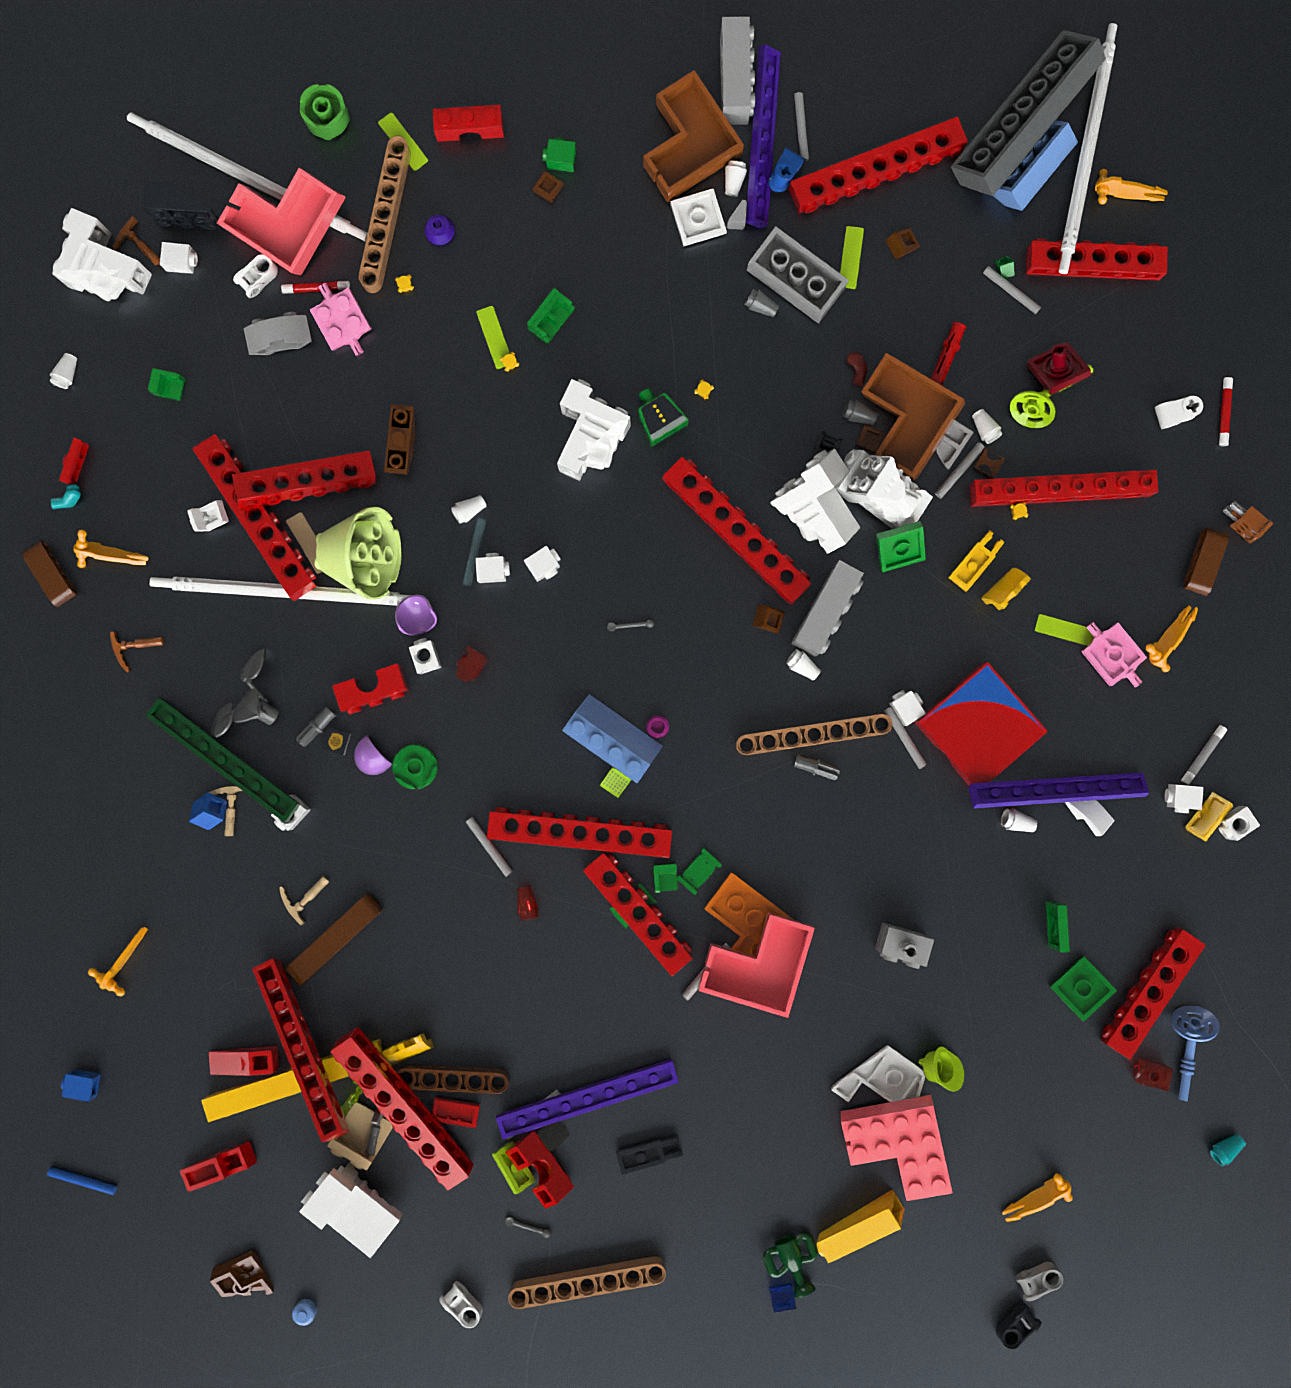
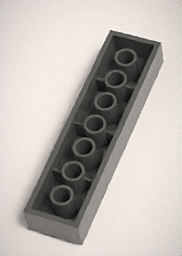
M1066 30L1060 33L951 166L961 186L994 196L1105 61L1106 57L1099 38Z

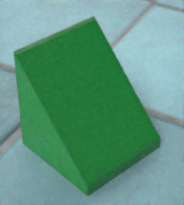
M1009 256L995 260L999 274L1006 279L1015 276L1014 262Z

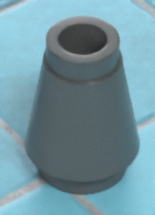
M753 288L744 303L748 310L771 316L772 318L779 308V305L761 290Z
M849 399L842 413V416L847 421L870 425L875 423L878 415L877 412L856 399L853 401Z

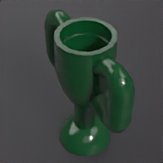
M802 1232L796 1237L795 1235H788L778 1239L774 1243L775 1247L768 1248L763 1253V1262L768 1274L773 1278H779L787 1271L792 1272L797 1283L793 1292L794 1297L803 1298L812 1294L816 1288L811 1282L805 1281L801 1268L802 1264L812 1262L818 1256V1250L813 1237L807 1232ZM802 1240H804L808 1249V1256H802L799 1244ZM777 1254L783 1264L779 1270H776L771 1255Z

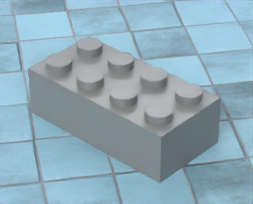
M722 17L720 33L721 111L731 125H748L749 116H753V107H755V92L753 93L755 71L753 70L754 48H752L754 26H750V17Z
M777 227L773 229L749 261L747 267L749 273L818 324L844 291L849 281Z
M839 560L833 566L791 644L814 657L825 653L831 642L828 637L830 634L836 633L842 622L839 617L841 614L847 613L853 603L850 597L852 594L858 593L864 583V580L861 579L864 573Z

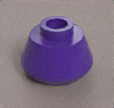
M438 214L426 221L424 233L431 243L443 245L453 238L455 227L449 217Z

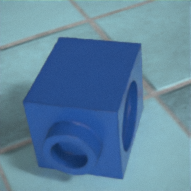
M75 1069L70 1071L61 1081L62 1097L91 1101L97 1097L101 1074Z

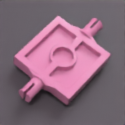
M323 283L318 288L325 299L319 305L310 309V312L328 345L333 351L343 345H350L355 356L360 355V353L362 354L364 350L361 348L358 339L372 328L350 288H346L338 294H332L327 283Z
M1095 622L1090 623L1086 628L1094 636L1091 644L1081 651L1109 687L1126 677L1134 687L1139 686L1143 681L1134 671L1147 658L1119 623H1115L1103 632H1101Z

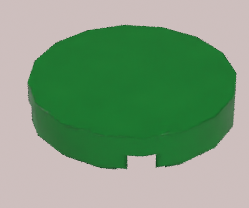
M419 744L408 745L400 749L395 755L392 770L396 781L403 787L422 789L430 785L435 779L438 771V761L434 753L427 747Z

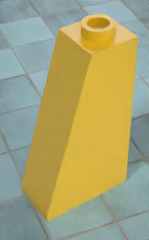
M894 1190L885 1193L822 1231L817 1240L819 1254L830 1263L900 1230L905 1209Z

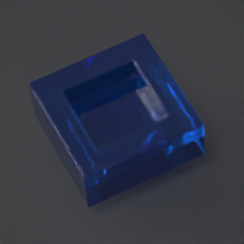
M792 1283L769 1287L774 1313L796 1309Z

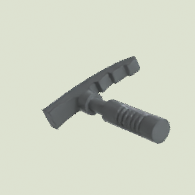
M377 1108L371 1121L373 1125L371 1126L370 1137L365 1153L370 1155L375 1153L381 1128L380 1121L384 1116L380 1114Z

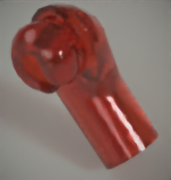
M858 352L850 353L847 356V362L853 365L856 370L852 383L857 386H863L868 365L862 354Z

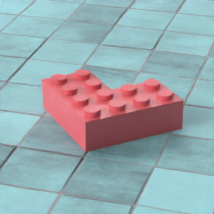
M299 168L278 206L251 188L239 183L229 202L240 206V210L226 205L217 224L289 272L301 276L346 197L309 172Z
M768 912L755 956L714 943L710 944L705 960V965L708 968L703 967L698 991L788 1018L815 928L810 924Z
M931 1095L841 1111V1124L851 1166L897 1158L906 1201L953 1193Z

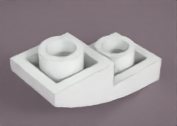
M1096 800L1065 802L1076 819H1084L1096 836H1103L1114 822L1110 814Z

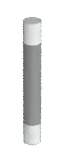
M1222 725L1218 726L1181 779L1184 784L1189 785L1226 733L1227 729Z

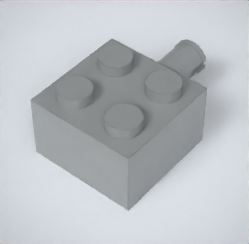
M882 922L875 949L880 952V956L885 960L897 962V959H901L903 963H906L905 965L919 969L920 965L927 967L934 939L922 933Z

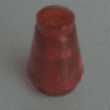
M531 886L518 888L517 916H520L521 921L539 918L538 912L540 910Z

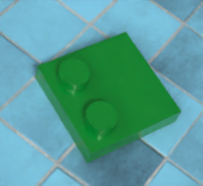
M920 521L876 534L879 565L882 572L926 560L924 531Z
M1046 901L1048 947L1058 952H1070L1067 905L1056 901Z
M1082 956L1050 986L1082 1022L1117 991L1085 956Z

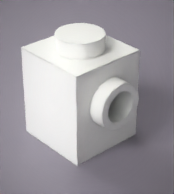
M545 546L525 559L524 562L538 582L544 577L548 580L558 573L557 569L560 568L558 561L561 559L554 548L549 550Z
M487 553L486 557L476 558L477 581L479 583L505 582L506 576L510 575L509 562H505V558L499 556V553Z
M901 690L892 696L893 701L889 703L903 726L911 724L926 714L921 707L923 701L917 693L913 694L912 691L905 693L904 690Z
M1168 784V789L1165 791L1167 807H1174V812L1189 813V809L1202 810L1203 787Z

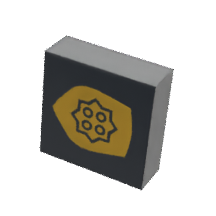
M328 727L322 749L345 755L351 734Z

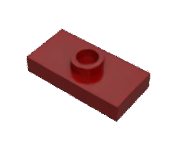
M73 438L70 450L63 459L64 467L59 481L68 485L77 483L89 448L88 443Z
M435 1096L432 1115L441 1123L476 1128L480 1104Z

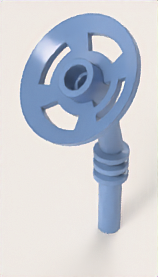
M1192 1005L1179 1007L1173 1012L1171 1017V1024L1174 1030L1187 1039L1184 1059H1181L1183 1064L1180 1065L1182 1067L1180 1069L1182 1075L1178 1100L1188 1101L1191 1075H1194L1192 1070H1195L1193 1065L1196 1063L1193 1061L1196 1042L1209 1041L1215 1038L1220 1028L1217 1018L1210 1011ZM1188 1014H1197L1203 1018L1201 1020L1196 1017L1189 1018ZM1179 1017L1181 1018L1180 1028L1177 1025ZM1210 1023H1211L1212 1029H1213L1212 1032H1211V1034L1208 1033V1032H1209V1025H1208V1024H1210Z

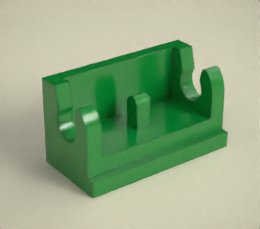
M554 288L527 322L528 330L548 344L575 310V307L571 305L572 302Z

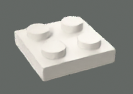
M714 189L670 201L683 247L726 234V227Z

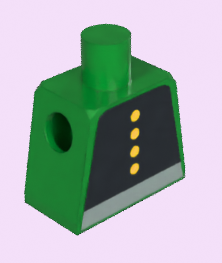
M650 388L639 393L638 396L644 405L638 409V416L651 447L688 425V418L666 393L655 397Z

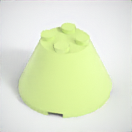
M367 507L323 533L317 534L316 568L322 570L325 574L363 598L376 600L386 596L389 593L387 589L391 583H395L401 565L400 535L398 529H394L390 520L393 518L382 508Z

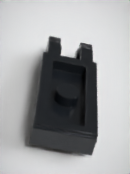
M678 1135L668 1136L661 1140L659 1138L616 1150L622 1175L664 1164L668 1160L682 1156V1149H674L665 1154L663 1151L664 1146L672 1145L679 1141Z

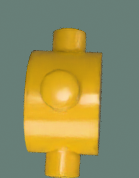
M410 275L395 279L399 287L398 292L402 293V291L413 290L414 287L410 281Z
M513 352L500 358L507 372H509V369L519 367L520 364L516 361L515 353Z
M700 380V384L694 392L704 397V399H708V395L714 387L704 382V380Z
M1026 503L1012 504L1010 506L1014 520L1023 516L1028 517Z

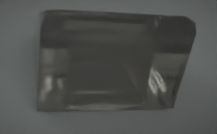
M560 1121L543 1126L537 1131V1135L549 1152L570 1136Z

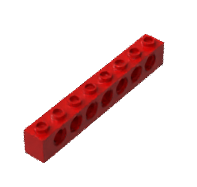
M957 116L792 180L788 190L798 214L804 211L805 213L815 211L818 208L817 206L822 204L831 205L843 196L852 197L859 193L861 189L866 187L867 189L875 188L880 182L887 179L888 181H893L907 171L909 173L916 172L925 164L934 165L948 155L951 157L957 156L963 152L968 140ZM941 140L946 146H939L936 141ZM921 148L925 154H918L915 149ZM900 156L904 159V162H897L894 157ZM879 164L884 170L878 171L873 165ZM858 172L863 178L857 179L852 173ZM838 180L842 183V186L836 187L832 184V181ZM817 188L821 191V194L814 195L811 189Z
M214 434L193 447V451L288 596L295 601L317 587L313 581L316 579L315 574L310 567L305 569L301 563L304 560L303 556L297 548L292 549L289 544L292 541L285 530L280 531L277 526L280 521L273 511L269 513L265 508L268 504H260L253 509L239 508L234 483L228 484V480L232 474L242 473L241 469L244 467L237 456L233 458L229 453L232 448L226 439H220ZM225 457L223 464L216 465L219 458ZM261 512V517L256 521H252L254 513ZM273 530V536L270 539H264L265 533ZM278 550H286V553L283 557L276 558V553ZM298 567V572L295 576H288L291 568Z
M681 457L663 475L662 480L791 605L811 585L809 582L810 577L802 569L798 571L793 566L794 561L787 554L784 553L782 555L777 550L778 546L772 539L768 538L766 540L760 534L762 530L754 522L750 524L744 518L746 514L738 506L734 508L728 502L730 499L723 491L717 492L712 487L714 484L712 480L705 474L701 476L696 471L697 466L690 459L685 460ZM691 477L696 481V485L689 488L684 485L683 481ZM708 493L711 495L712 501L707 504L703 503L699 498L700 495ZM718 509H725L728 512V517L726 519H719L716 516V511ZM737 524L741 525L744 528V533L742 535H735L732 532V527ZM756 540L760 544V549L758 551L750 550L748 542ZM767 556L774 557L776 565L768 567L764 562V558ZM789 572L792 575V582L784 583L780 578L781 573Z
M1157 470L974 480L969 484L971 507L1019 503L1030 504L1150 497L1158 493Z
M496 807L495 811H490L487 839L669 858L672 829H668V825L654 824L653 828L645 827V822L632 821L631 825L622 824L623 820L609 819V823L600 822L598 817L586 816V820H577V815L564 814L563 818L554 817L555 813L541 812V816L532 815L531 810L518 809V813H509V808ZM513 818L517 820L518 828L516 831H510L507 828L506 822L508 819ZM531 821H538L540 823L541 830L539 833L535 834L529 830ZM555 823H560L564 828V832L560 836L554 835L551 831V827ZM581 825L586 828L587 834L584 838H577L574 835V828ZM606 828L609 831V838L604 841L599 840L596 836L598 829ZM623 830H627L632 834V839L628 843H623L619 839V834ZM652 833L655 837L654 843L651 845L643 844L641 840L643 834Z
M272 958L252 968L321 1142H329L350 1132L282 962Z
M357 1026L337 1040L330 1051L336 1062L344 1067L349 1077L360 1086L364 1095L370 1098L377 1106L380 1114L388 1119L393 1129L405 1139L408 1147L416 1152L421 1158L422 1163L436 1176L437 1181L443 1184L447 1190H450L468 1178L474 1166L472 1161L361 1029Z

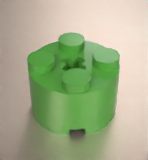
M315 84L308 87L301 95L300 114L311 133L324 140H331L345 130L350 121L349 111L341 93L335 87L328 84Z

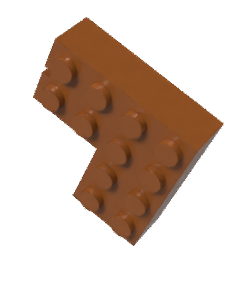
M695 70L656 94V106L675 133V136L643 156V167L653 182L657 181V188L668 203L726 166L729 161H734L743 153L744 144Z
M888 353L884 355L861 392L863 397L898 417L875 455L893 457L897 469H902V474L908 476L913 481L917 480L965 405V400Z

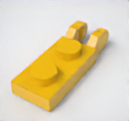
M991 530L985 534L980 542L974 545L948 577L965 592L969 590L996 557L995 554L1005 543L1000 539L993 545L990 551L985 548L984 545L994 534Z

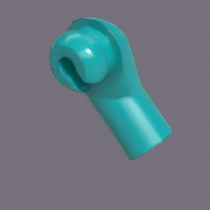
M69 484L63 497L51 498L52 508L61 509L75 506L81 495L79 486Z

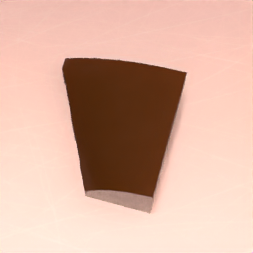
M253 1250L212 1268L210 1283L221 1297H232L236 1294L251 1296L252 1291L265 1290L266 1295H269L274 1291L265 1268Z

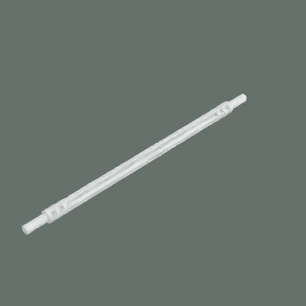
M1115 23L1108 25L1106 40L1102 44L1106 59L1097 69L1061 246L1062 258L1059 273L1061 274L1068 273L1071 255L1075 252L1116 48L1114 41L1117 24Z
M132 112L127 116L129 122L145 129L146 133L281 201L287 190L152 120L147 121ZM335 215L330 227L344 234L347 232L366 242L367 232L351 225L350 221L343 217Z
M173 577L172 579L150 578V586L169 587L172 590L290 598L282 585L275 583ZM317 586L298 599L398 606L403 599L411 595H401L399 592L389 591L383 598L371 600L363 598L351 589Z

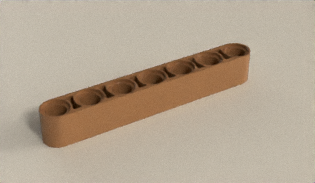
M401 136L392 137L387 144L359 271L360 283L369 293L378 292L383 285L411 157L408 144ZM398 147L404 148L401 153L394 152ZM392 169H399L397 174H389ZM389 190H394V191H395L392 196H390V197L385 196V193H386L387 191H389ZM383 212H390L387 218H380ZM384 233L385 237L382 240H376V235ZM373 255L381 256L376 262L370 261ZM368 277H376L373 283H366V279Z
M877 714L746 734L736 740L735 747L742 755H752L883 735L892 729L893 722L888 715ZM878 718H882L886 722V727L883 731L878 730L875 726ZM857 721L861 722L864 726L861 734H856L853 731V725ZM833 725H838L841 728V735L837 738L833 737L830 733ZM811 728H815L819 732V737L816 741H811L808 738V731ZM788 732H794L797 736L796 742L792 745L788 744L785 740ZM766 735L774 738V745L771 748H766L762 743ZM744 738L752 742V748L747 752L740 748V742Z
M653 1256L519 1280L512 1284L508 1301L513 1308L523 1309L662 1283L666 1277V1265L662 1258ZM654 1266L661 1268V1272L658 1274H653L649 1270ZM634 1270L639 1275L636 1278H630L627 1273ZM606 1275H614L616 1280L614 1282H607L604 1277ZM591 1279L593 1284L585 1286L581 1281ZM561 1283H568L571 1288L569 1290H562L559 1285ZM544 1287L548 1292L546 1294H539L536 1289ZM521 1291L525 1294V1297L517 1298L514 1296V1292Z

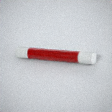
M333 281L283 284L281 289L283 294L321 292L318 287L323 283H327L330 291L350 288V282Z
M1225 377L1223 380L1220 446H1227L1229 444L1233 378Z

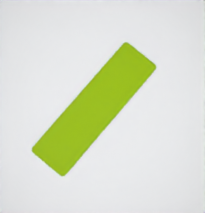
M389 113L378 122L390 139L394 136H401L406 140L411 152L409 165L414 171L428 162L426 156L393 113ZM403 147L397 148L400 153L404 150Z
M846 227L840 274L849 280L846 288L856 289L864 228Z
M489 306L476 311L496 369L504 367L500 358L510 354L495 310L493 306Z
M1042 614L1038 616L1035 627L1036 632L1087 646L1094 639V636L1085 626Z

